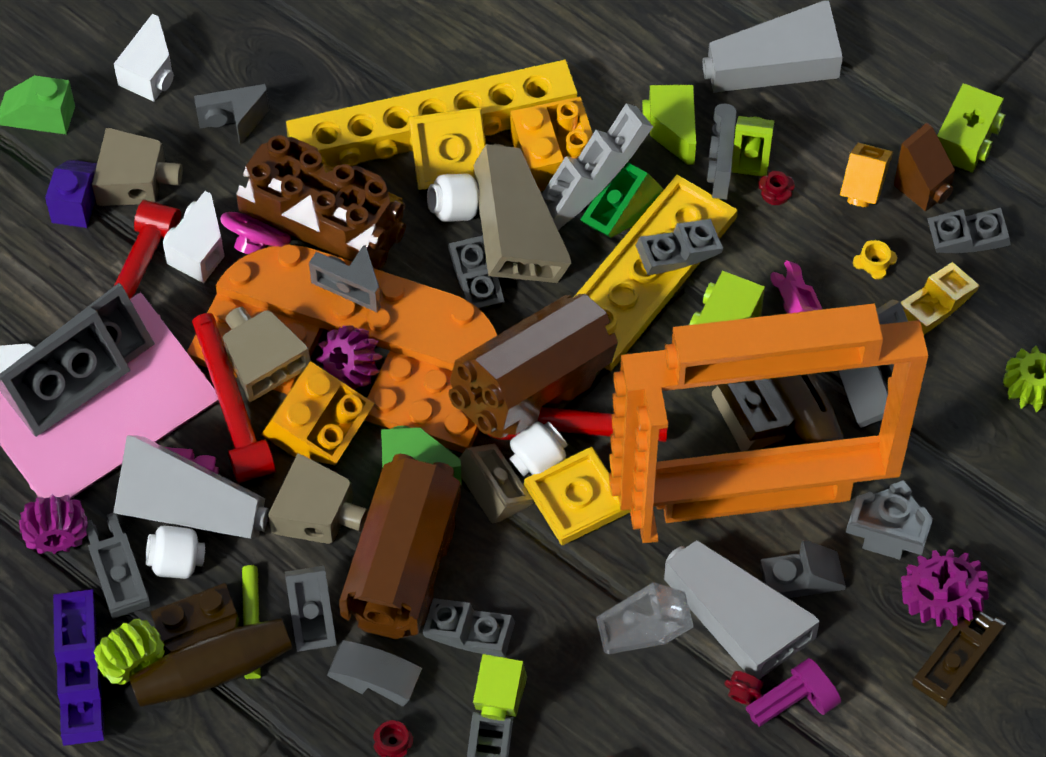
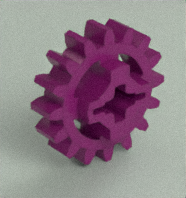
M952 549L947 551L946 556H940L937 550L932 551V558L928 560L921 555L918 556V567L908 564L906 567L907 575L901 577L903 604H908L909 613L911 615L920 613L922 623H926L931 618L936 619L937 627H941L944 620H950L953 626H957L958 618L961 616L969 621L972 620V609L983 611V600L989 598L987 572L981 571V562L977 560L969 563L968 553L962 554L959 558L954 557Z

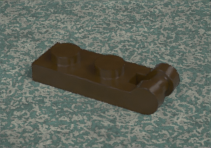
M972 609V620L969 621L961 616L958 619V625L951 628L914 677L912 686L939 704L947 707L991 646L1000 638L1008 624L1006 621L998 616L994 619L983 611H976ZM975 625L983 630L984 633L980 635L970 627Z

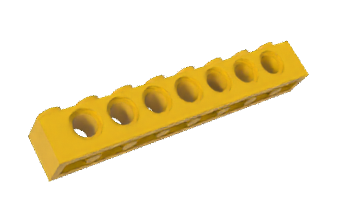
M565 59L286 121L288 138L293 137L318 148L322 163L333 168L342 164L354 166L360 162L378 158L387 159L396 154L413 151L408 119L410 116L481 107L485 135H494L500 131L510 129V111L576 98L577 91Z

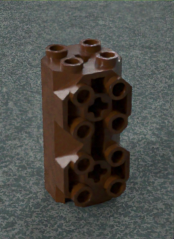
M282 135L270 138L268 143L260 145L245 167L243 176L248 177L249 180L246 188L239 185L236 194L239 212L340 258L353 262L362 246L365 245L373 268L381 270L387 261L388 251L393 243L398 244L404 236L406 224L401 221L405 203L402 198L387 192V186L381 176L359 166L342 164L333 168L322 163L318 148L296 138H286Z
M578 294L571 298L572 295H565L455 360L450 378L452 389L449 390V398L453 406L462 410L484 434L504 438L508 434L516 435L537 422L541 407L544 404H559L563 400L570 401L590 389L596 372L612 363L618 341L615 333L609 335L606 325L611 323L607 312L589 296Z
M401 453L394 455L392 462L384 464L339 600L341 616L348 621L351 614L355 616L358 622L357 627L363 631L399 639L419 634L420 627L426 623L434 598L433 585L441 559L447 555L455 530V514L461 498L460 481L453 477L454 469L451 466L441 462L431 464L418 461L409 455Z

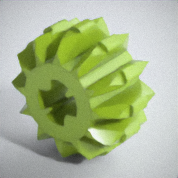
M1037 345L1032 348L1031 353L1021 348L1017 352L1016 358H1011L1007 362L1005 369L1007 373L1004 375L1003 383L1004 387L1009 388V399L1019 398L1021 409L1027 404H1031L1037 413L1041 409L1042 404L1046 406V353H1040Z
M134 619L129 624L123 623L116 630H111L107 637L102 638L100 645L95 648V660L99 665V670L104 677L108 678L111 684H126L130 681L129 677L162 658L165 650L163 648L164 643L160 639L161 635L154 626L150 625L148 620Z

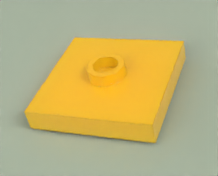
M481 107L408 117L418 190L428 189L430 184H434L438 176L444 174H470L475 178L473 165L486 145Z
M593 447L561 461L542 473L533 474L524 479V486L561 546L630 513V510H620L618 496H611L609 472Z

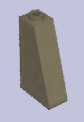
M486 144L473 166L475 180L479 189L478 203L488 276L558 283L570 266L571 259L521 149L506 147L501 144Z

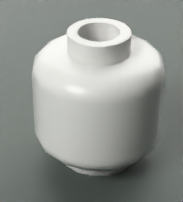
M444 174L438 176L434 184H430L427 191L428 208L441 221L472 220L478 212V184L470 174Z
M537 421L512 438L510 447L514 455L509 459L523 476L529 472L532 475L539 474L566 459L564 448L568 444L549 421L546 424Z
M163 525L156 530L155 534H149L146 546V565L152 566V570L157 576L187 579L193 574L195 566H203L205 543L198 542L197 533L192 528Z

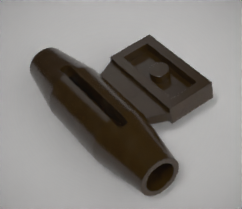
M813 373L718 385L750 441L781 435L790 425L805 444L845 439L833 405Z
M223 583L150 611L156 629L161 635L160 639L164 643L163 648L169 654L131 675L129 679L140 707L191 697L250 674L293 647L282 618L238 627L239 617L227 585Z

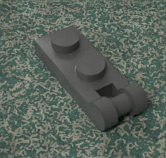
M719 104L715 107L713 118L716 124L712 127L709 158H716V161L709 160L707 182L713 183L712 198L727 200L732 167L736 109L730 104Z

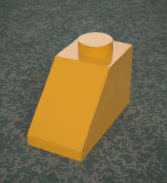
M857 143L850 153L840 196L848 197V203L860 207H868L869 203L876 204L881 194L893 151Z

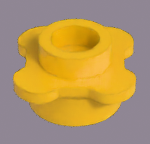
M867 241L862 248L861 254L854 257L853 265L856 269H864L871 274L872 278L879 280L886 276L888 267L896 263L897 255L882 241Z

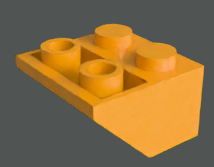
M581 96L510 111V129L514 148L521 149L540 192L544 191L565 156L577 159L593 135Z
M310 361L261 436L294 457L297 454H301L313 461L335 466L375 403Z

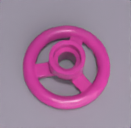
M225 212L221 215L220 220L223 226L239 235L234 248L242 253L250 254L265 248L266 245L283 247L291 242L289 234L246 214Z

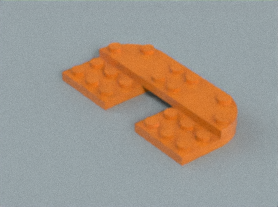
M296 245L272 246L252 252L235 262L220 277L216 284L217 294L207 313L214 315L223 343L225 333L232 330L225 320L226 316L238 307H244L251 318L263 311H271L305 343L310 357L324 329L329 331L338 330L342 326L347 325L364 328L369 331V339L379 341L378 347L390 350L367 399L375 404L364 420L389 429L395 426L421 428L445 448L463 453L466 448L472 447L479 428L462 410L453 406L449 398V390L452 389L450 378L455 360L497 336L490 320L475 305L454 294L373 268L379 285L381 303L379 311L374 312L312 284L309 262L316 251L328 257L334 255ZM338 257L339 259L344 261L346 265H351L352 261ZM195 335L187 353L195 364L207 367L202 347L199 344L197 335ZM300 374L272 390L288 394Z

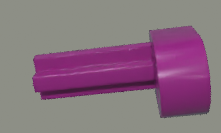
M807 658L791 669L792 677L763 695L760 699L746 706V711L749 713L753 723L761 727L804 697H807L815 709L822 715L840 705L841 698L835 686L821 668L811 658Z

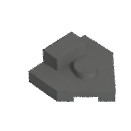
M903 480L891 484L887 490L875 494L868 492L857 496L846 533L865 538L862 549L900 560L903 550L919 555L923 554L933 518L925 507H920L911 496L912 490Z

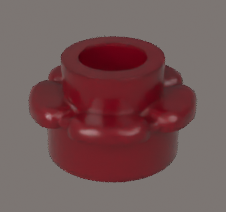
M771 171L768 176L761 177L759 189H761L762 198L767 203L782 205L792 196L791 191L795 189V183L790 176H786L783 172Z
M734 671L731 679L724 682V685L730 689L728 696L741 704L750 705L752 700L756 701L762 697L760 692L764 685L763 682L745 672Z
M390 720L384 722L376 729L373 735L375 741L374 750L381 757H404L407 754V749L413 745L412 733L399 721ZM391 738H395L397 742L395 744H390L389 740Z

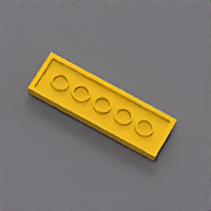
M676 175L576 295L586 294L607 312L611 322L606 325L609 335L613 333L616 335L618 344L612 363L604 368L609 371L614 369L621 360V355H625L700 264L699 262L677 270L647 275L635 246L638 238L641 236L672 233L677 223L711 219L720 239L736 220L738 212L736 208L720 199L712 198V194Z

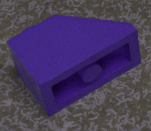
M67 160L54 168L45 197L51 223L83 228L88 227L96 201L92 183L97 163Z

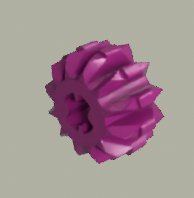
M353 325L342 326L338 330L327 332L328 341L319 343V346L324 351L323 355L316 359L324 364L323 370L354 390L371 384L370 375H376L380 372L375 365V361L383 357L374 351L379 341L369 339L368 330L356 328Z
M52 494L48 498L39 496L36 498V502L26 503L24 511L20 513V533H22L26 547L37 549V552L40 554L46 551L53 552L54 555L57 551L61 550L69 552L71 546L82 545V538L87 536V516H85L81 502L75 499L71 500L69 495L55 497Z

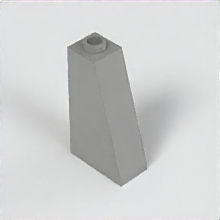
M829 0L818 2L710 42L708 57L703 58L702 64L704 78L711 79L713 93L839 78L843 56Z
M138 435L127 436L113 513L250 539L259 537V531H265L269 509L264 508L265 498L146 437Z
M696 540L686 548L680 546L667 557L664 580L745 673L761 679L816 639L820 621L813 614Z

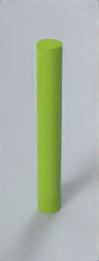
M246 565L242 568L243 626L259 623L258 567ZM261 667L245 675V679L261 678Z

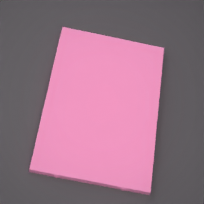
M141 292L132 297L130 301L155 345L127 363L130 371L37 437L32 434L0 392V446L38 497L48 498L54 494L55 497L69 495L70 499L74 498L122 466L128 435L143 436L157 443L219 402L216 391L205 377V374L201 372Z

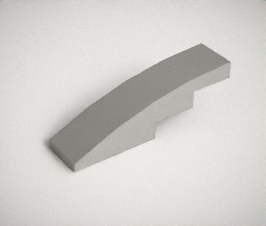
M626 103L607 133L595 130L577 159L565 156L542 193V197L558 230L579 214L612 181L631 159L653 128L637 106Z

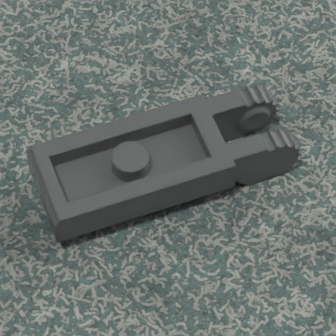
M110 513L107 514V524L114 537L99 542V534L92 520L87 521L88 528L86 533L90 542L88 548L112 619L150 607V602L127 535L122 533L117 515Z

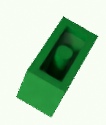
M627 162L612 181L593 199L580 220L612 238L634 226L664 189L647 172Z

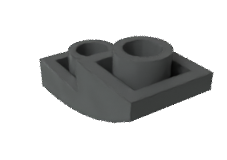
M1001 207L965 216L962 209L927 218L936 253H968L1011 245Z
M711 219L677 223L672 233L641 236L635 245L647 275L684 268L722 253L723 250Z
M483 235L449 243L448 248L463 299L479 309L504 304L505 301L499 278L488 276Z
M879 366L839 370L859 427L862 428L882 420L888 387L882 377Z
M433 598L423 629V635L431 640L459 649L505 658L515 621L512 615L474 611L471 603Z
M343 640L327 676L360 694H363L369 688L404 706L410 700L422 668L383 650Z

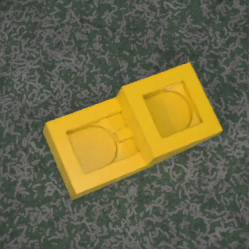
M952 262L928 277L925 286L901 301L908 321L920 320L923 335H925L963 305L978 290L979 284Z

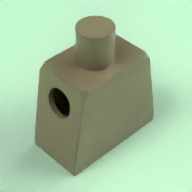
M106 128L92 183L96 203L99 206L140 204L144 199L156 202L160 184H181L183 167L179 163L165 162L163 146L160 141Z
M238 307L226 316L225 320L232 330L223 336L225 349L249 402L256 400L300 374L311 361L309 350L305 343L271 311H263L251 318L244 307Z
M297 454L270 509L268 518L271 533L330 544L334 542L341 525L361 531L367 518L368 509L352 504V483L347 478L304 455Z

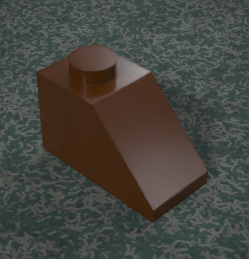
M928 123L924 124L902 143L894 180V186L924 211L930 209L935 203L942 204L948 199L953 191L952 182L955 169L933 127Z

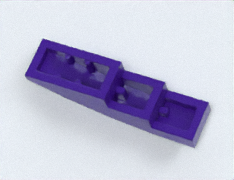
M93 589L53 594L54 653L57 662V694L60 702V725L63 746L103 741L101 671L98 668L99 665L95 660L94 650L98 646V632Z

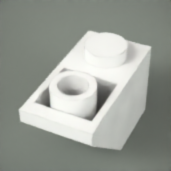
M204 191L197 202L193 201L188 206L184 218L176 228L173 227L167 232L163 241L167 264L202 283L207 280L224 258L222 239L212 195Z

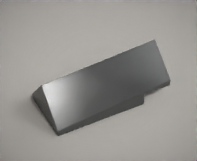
M118 283L0 373V392L32 434L37 437L128 373L130 369L127 363L155 345L123 286Z

